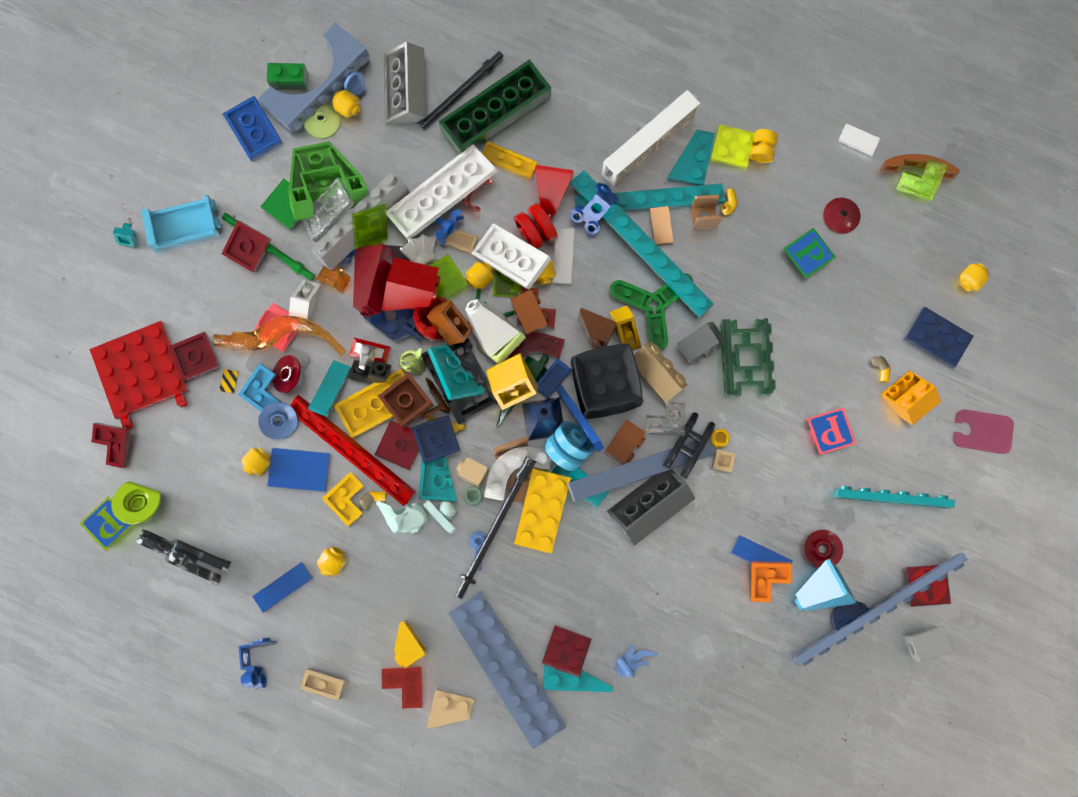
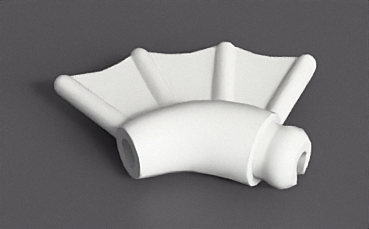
M421 234L416 239L409 238L406 246L401 247L400 251L412 262L424 265L433 263L436 259L435 254H433L436 236L427 237Z

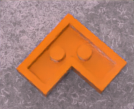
M752 561L751 602H771L772 583L792 584L791 562Z

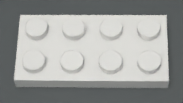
M494 223L472 252L474 257L484 263H488L492 268L528 290L551 260L545 253Z

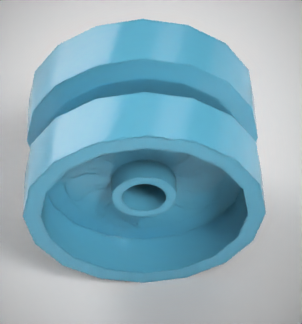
M570 421L561 423L555 430V433L545 441V449L550 458L557 465L569 471H576L582 465L584 459H587L595 450L580 426Z

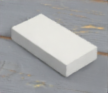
M846 123L838 142L872 156L880 138Z

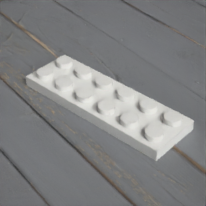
M471 145L387 210L385 214L409 241V238L416 236L497 173L496 168L474 145Z

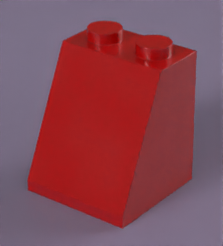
M394 257L386 281L382 310L430 307L431 299H436L438 289L435 287L439 288L440 284L439 268Z

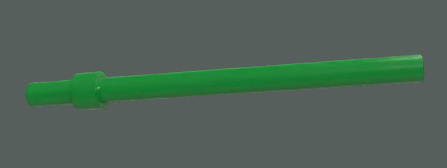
M228 213L222 215L223 220L235 227L237 222L235 218ZM269 244L267 251L292 267L295 273L302 274L310 281L314 280L316 275L306 269L304 264L299 261L296 262L278 248Z

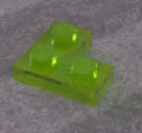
M928 159L921 176L903 170L896 189L932 201L947 169V165Z

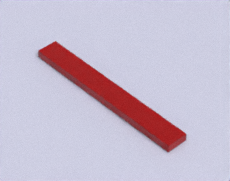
M297 395L290 406L294 409L297 418L404 507L410 502L416 493L412 487L327 417L309 410L310 403L300 395Z

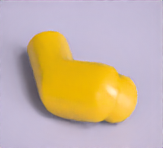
M733 188L725 191L727 201L721 206V212L724 215L732 214L738 206L735 189Z

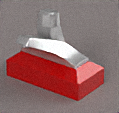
M354 337L349 356L360 359V369H365L367 364L373 362V360L387 364L391 346Z

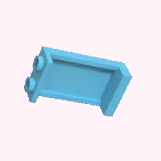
M207 194L204 195L202 200L153 212L148 208L141 210L148 246L155 251L220 235L218 228H221L219 218L215 216V211L217 210L215 200H212Z

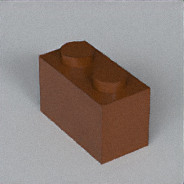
M529 290L510 299V303L526 336L547 327L549 318L545 310L541 311L538 305L541 301L537 293L533 294L532 290Z
M451 300L436 304L426 316L448 345L464 342L473 330Z
M626 419L604 454L621 465L625 464V462H631L635 456L633 451L636 446L640 448L646 440L643 437L646 432Z

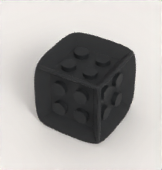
M630 344L605 346L572 356L570 364L579 406L585 419L611 416L641 407L644 401L642 385Z

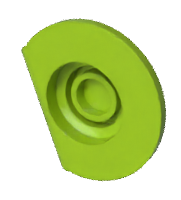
M128 481L118 488L112 498L111 507L113 514L119 521L126 524L142 523L151 518L158 510L161 492Z

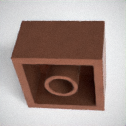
M409 372L378 395L379 399L403 430L434 407L432 401Z

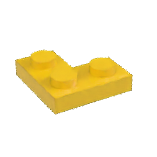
M350 472L322 499L350 527L363 514L350 499L365 486Z

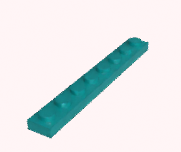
M723 183L614 193L619 198L617 204L625 212L650 210V208L669 206V208L688 207L692 205L695 196L719 195L720 198L717 204L725 202ZM575 196V206L584 207L588 204L582 196Z

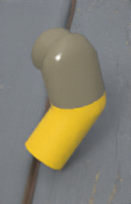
M883 356L873 357L872 365L879 367L881 370L880 382L889 383L891 372L889 363Z
M369 491L360 498V509L366 511L370 509V504L374 501H386V492Z

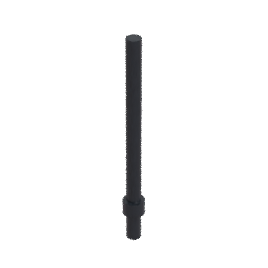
M498 51L491 59L483 62L479 70L419 123L420 127L424 130L486 72L489 73L504 55Z

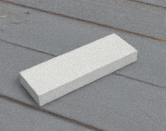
M556 228L558 234L554 250L556 277L553 279L552 284L571 285L575 229Z

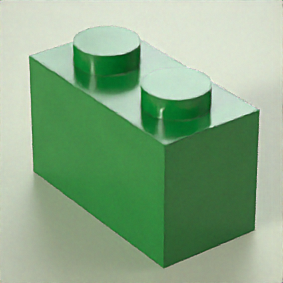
M267 63L266 81L274 89L308 90V71L304 63Z

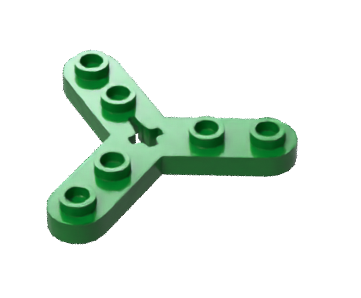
M685 273L693 282V278L689 274ZM622 280L614 281L609 290L612 298L645 312L648 342L656 344L663 351L668 344L664 309L677 301L679 297L667 284L651 293ZM652 300L659 304L656 307V314H653V307L648 305L651 304Z

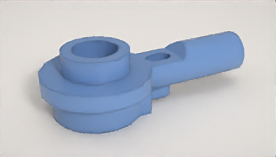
M482 531L472 533L469 538V544L474 549V558L487 536Z

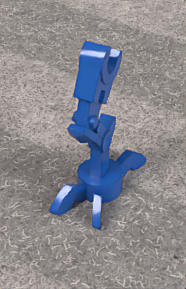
M460 209L451 212V219L445 221L439 217L434 221L442 227L435 234L441 246L445 244L444 239L448 238L455 231L458 222L464 220V216H460Z

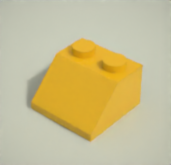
M407 620L401 621L394 649L396 654L394 658L400 667L404 666L407 668L429 652Z

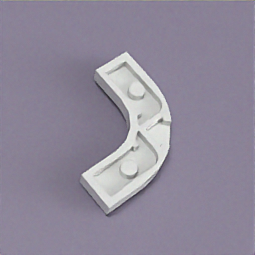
M518 447L501 455L489 472L484 498L503 501L508 478L516 469L521 467L525 456L537 461L533 468L549 471L551 458L546 450L534 447Z

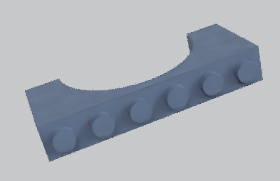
M337 23L333 24L323 34L327 45L333 51L334 60L329 76L319 87L304 94L290 95L281 93L270 86L258 98L262 107L292 134L301 129L303 124L310 117L314 116L316 111L323 104H326L336 91L341 89L347 77L356 72L361 66H364L370 58L367 49Z

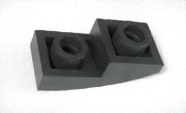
M354 359L349 372V379L374 383L386 382L392 365L373 360L372 364L368 363L365 369H360V361Z

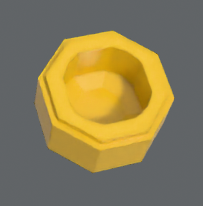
M716 429L710 436V441L716 448H723L730 442V434L725 429Z

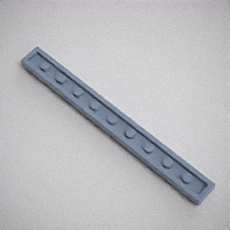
M957 553L874 605L838 630H834L793 656V659L798 665L803 664L805 666L814 660L812 657L818 653L820 655L827 653L830 650L829 647L834 643L837 645L847 640L846 636L850 633H859L864 629L863 625L870 622L872 624L881 618L879 615L884 612L890 613L898 608L896 605L902 601L904 603L914 598L913 594L917 591H926L931 587L930 583L937 580L939 582L948 576L946 573L949 571H957L964 567L963 563L968 560L964 553Z

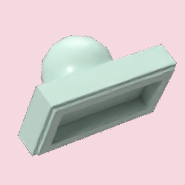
M429 500L423 504L449 534L456 530L448 521L456 515V507L452 502L444 501L439 504L438 508Z

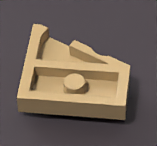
M436 689L427 728L430 729L470 719L475 699Z

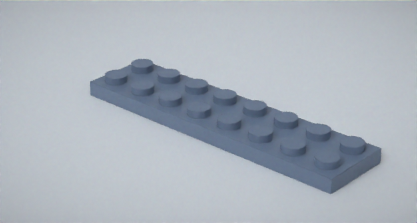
M482 591L449 612L450 617L533 749L567 727Z

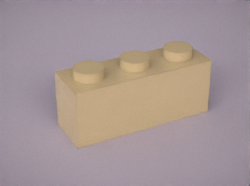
M649 342L634 354L638 371L665 403L672 400L688 386L685 377L674 369L672 362L662 355L660 348L656 344Z

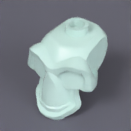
M376 501V505L379 506L384 515L387 525H389L394 533L408 531L414 533L421 530V526L426 523V511L419 503L406 504L402 509L393 510L387 501Z

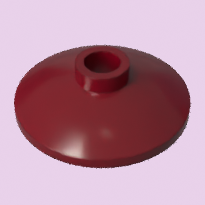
M840 197L831 200L826 205L823 219L831 231L838 234H846L858 226L861 214L856 203L848 198ZM841 211L846 212V216H842Z
M285 355L278 360L273 369V372L277 374L272 381L274 388L278 392L287 393L297 385L301 374V366L296 357Z
M817 530L807 537L804 543V554L809 563L817 568H820L828 559L837 565L843 556V544L834 532ZM820 546H823L825 548L824 553H821L819 551Z

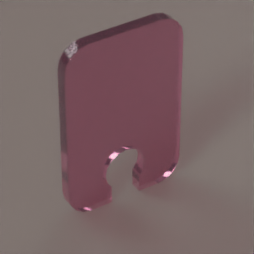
M966 409L956 413L955 423L961 424L966 422L971 426V433L969 435L954 432L953 442L956 446L998 454H1006L1011 450L1014 422L1010 417Z

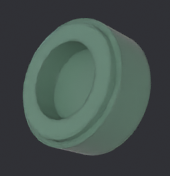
M471 486L464 491L463 498L468 505L476 506L481 503L483 494L478 487Z

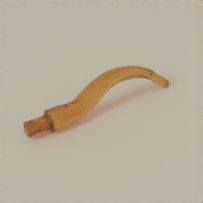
M297 316L277 317L252 332L233 331L231 335H213V339L222 340L213 341V346H231L232 350L256 351L273 346L290 332L303 331L315 334L326 340L340 356L346 352L332 335L320 325Z

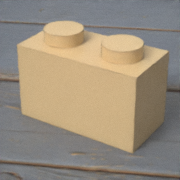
M468 457L465 461L461 460L457 467L458 476L478 488L482 487L489 473V469L486 466Z

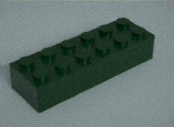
M529 59L439 121L440 130L460 155L471 145L477 148L550 98L552 87Z

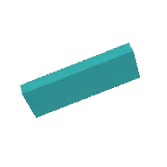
M333 360L309 405V410L326 417L328 416L349 375L350 366Z

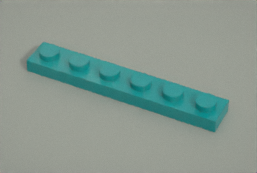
M840 486V489H836L833 492V498L944 509L955 508V500L948 499L949 496L936 495V498L929 497V494L917 493V496H910V492L898 491V494H890V490L871 492L870 488H859V491L852 490L850 486Z

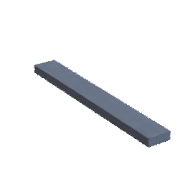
M710 438L698 460L715 455ZM692 441L684 445L694 451L698 442ZM671 448L575 480L567 485L573 502H577L686 465L690 457L679 452L671 468L668 469L663 464L671 452Z

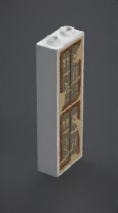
M688 90L603 162L602 175L613 187L696 118L700 106L698 97L694 93L691 94Z

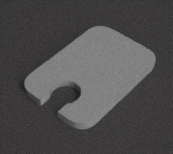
M259 338L253 347L246 366L253 373L259 363H262L273 371L280 358L285 355H292L298 359L301 367L307 369L310 359L302 351L288 346L285 352H282ZM300 376V378H299V381H298L297 385H296L294 388H296V387L299 386V384H300V382H301V380H302V377H301V376Z

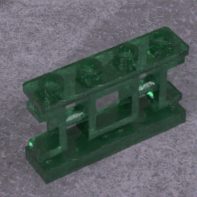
M768 318L762 320L755 319L754 328L737 329V320L722 319L720 322V333L725 339L721 343L724 398L740 397L742 395L741 387L757 386L759 388V396H770L776 389L775 379H772V372H774V361L771 360L773 343L769 339V335L772 333V325L768 323ZM731 328L732 335H743V344H734L733 352ZM762 332V345L761 343H751L750 335ZM756 349L757 366H740L739 350ZM763 364L765 388L764 381H753V372L762 371ZM733 365L735 372H745L746 381L736 382L735 390Z

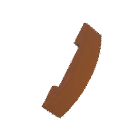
M924 154L895 156L885 160L880 166L881 171L897 173L903 166L936 170L935 177L954 179L960 173V169L953 164Z

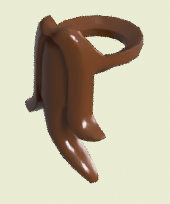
M425 378L430 389L429 392L438 405L423 414L422 418L425 419L438 410L446 414L449 413L450 408L446 405L434 383L429 378Z

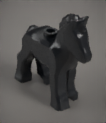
M142 529V534H139V538L136 540L138 544L155 552L162 553L167 563L208 580L215 586H218L220 583L221 575L196 564L197 560L224 572L228 570L231 564L229 560L216 557L179 539L168 541L148 530Z

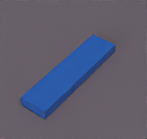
M562 384L556 387L560 399L596 451L599 452L604 449L601 440Z

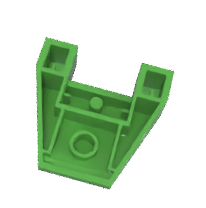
M330 141L293 148L289 200L295 221L314 217L313 202L346 196L349 207L352 209L368 194L363 176Z

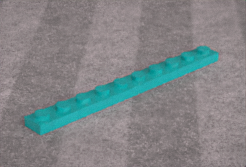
M585 170L570 182V185L588 203L597 193L595 187L598 183ZM599 203L592 204L597 213L602 211V206ZM617 203L611 205L602 218L699 318L704 315L714 303Z

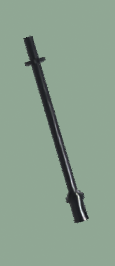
M525 456L519 471L515 472L516 480L467 574L460 575L463 581L455 595L456 597L462 599L470 583L476 584L475 579H473L522 484L529 481V475L535 463H537V461Z

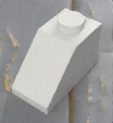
M303 279L291 296L289 316L307 321L314 311L322 283Z

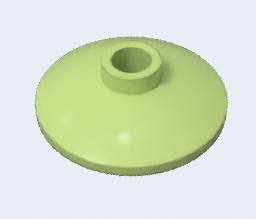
M326 103L316 111L314 116L304 123V127L315 138H328L338 131L341 122L340 115L334 110L332 105ZM324 116V119L318 120V117Z

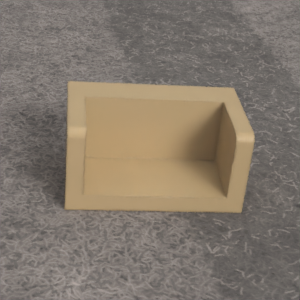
M308 668L305 671L300 689L338 701L342 699L347 679H339Z

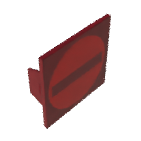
M938 565L906 567L908 584ZM948 576L939 582L935 580L930 583L931 587L926 591L914 593V598L910 600L911 607L951 604Z

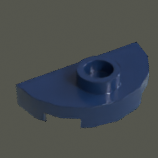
M859 601L854 604L836 607L832 615V623L835 630L869 610V608Z

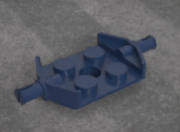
M382 307L380 314L371 315L370 317L363 316V318L394 342L410 336L421 343L422 339L424 340L425 338L416 329L413 308L390 310L396 313V318L393 320L386 319V314L389 311L382 310Z

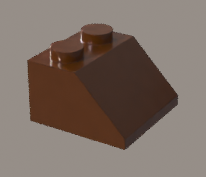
M581 308L578 320L588 344L593 349L608 346L617 322Z

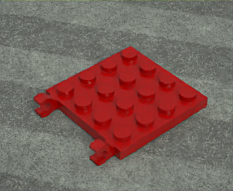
M162 321L89 349L113 416L117 420L120 419L123 428L130 429L134 427L130 414L174 396L177 406H180V408L188 405L184 392L189 391L186 382L181 379L169 348L172 344Z

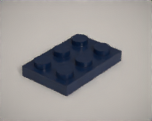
M924 306L904 339L954 369L974 335Z

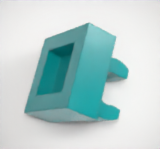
M124 223L122 228H114L113 236L116 244L129 247L136 246L137 239L134 230L131 229L132 224Z

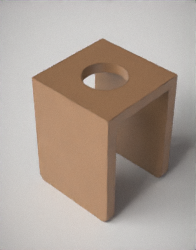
M719 195L695 196L691 205L693 230L718 227L722 219L721 216H716V205L720 198ZM702 212H706L709 214V216L699 217V214Z

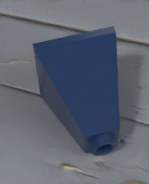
M559 397L522 403L528 441L549 438L555 433L560 424L564 422Z

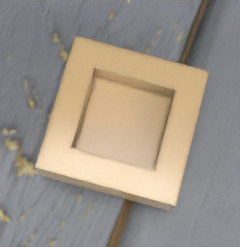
M717 449L712 469L732 473L736 454Z

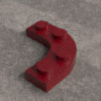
M532 333L528 336L524 334L526 338L507 357L509 359L521 353L524 358L532 353H541L560 359L565 339L544 333Z

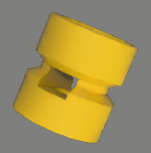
M768 129L756 130L753 138L754 145L751 147L749 157L756 162L771 163L775 155L774 148L777 146L778 134Z

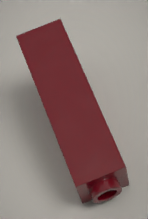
M385 244L361 247L355 250L353 308L366 317L380 314L386 281L396 254Z

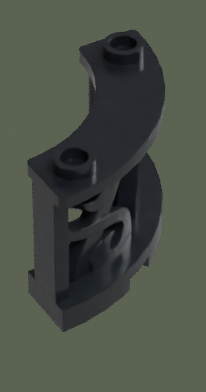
M469 338L464 342L448 346L453 352L455 351V355L461 361V366L472 371L473 380L478 386L481 385L488 393L489 397L478 403L472 396L449 400L428 351L421 354L458 424L465 422L466 418L484 408L498 403L484 371L471 350L473 345ZM460 348L464 350L462 355L457 354V350ZM469 356L473 364L465 359ZM478 373H479V375H480V377H481L483 383H477V381H478ZM471 401L473 405L461 411Z

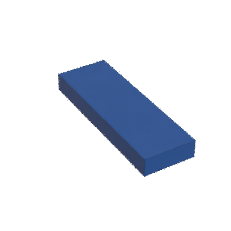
M741 535L738 536L731 552L750 563L752 561L793 562V560Z
M301 562L252 597L264 613L312 580L313 577L303 562Z

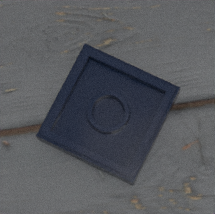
M449 415L412 427L424 464L461 452Z

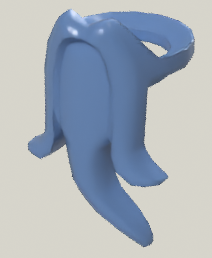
M359 71L350 74L342 85L356 96H360L362 92L366 91L363 75Z
M631 644L630 651L624 656L617 658L615 670L619 671L621 677H634V672L640 666H649L646 661L639 662V660L646 655L657 656L658 653L641 650L633 654L635 647Z

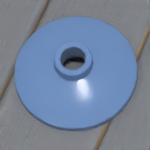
M274 402L262 409L258 417V425L265 436L271 439H284L290 436L296 429L297 415L290 405L283 402ZM274 417H281L279 421H274Z

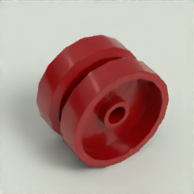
M534 203L527 208L528 215L520 212L513 217L515 225L525 242L538 250L544 247V241L551 243L558 238L553 223L538 203Z

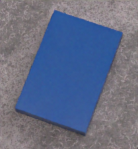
M255 96L222 113L250 161L283 143Z
M272 448L267 486L326 492L330 453Z

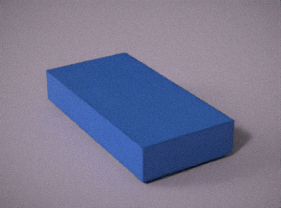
M557 358L537 382L539 386L537 391L546 399H549L556 391V387L562 384L572 369Z

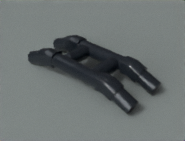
M696 412L691 414L663 464L664 467L670 469L679 452L690 457L680 474L685 479H687L716 426L714 422H709L702 435L693 431L692 429L699 417V414ZM687 437L698 442L694 451L684 445Z

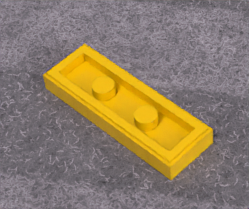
M487 141L482 151V154L491 164L528 180L532 179L535 166L538 165L537 161L490 141Z

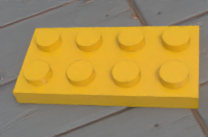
M402 369L391 373L386 382L373 383L334 404L352 439L393 417L378 395L405 375Z
M533 468L514 544L552 553L568 492L567 484L570 483L571 477Z

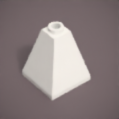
M478 299L467 304L465 312L469 324L473 328V337L489 357L519 334V331L502 312Z

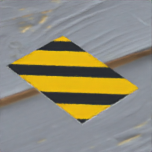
M224 369L219 391L234 394L239 371Z

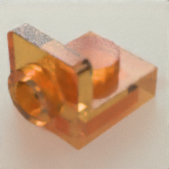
M323 266L316 280L343 293L348 285L350 276L340 268L335 267L330 271L327 267Z

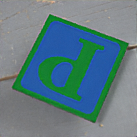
M814 228L783 248L805 278L836 258Z

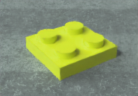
M719 124L710 161L747 169L754 132Z

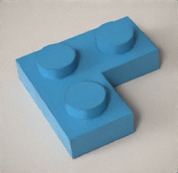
M259 363L238 395L260 411L268 404L281 402L267 391V388L277 374L262 363Z

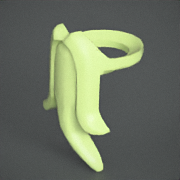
M419 348L417 352L414 350L403 352L399 357V367L405 372L421 375L422 371L425 370V362L421 356L422 348Z

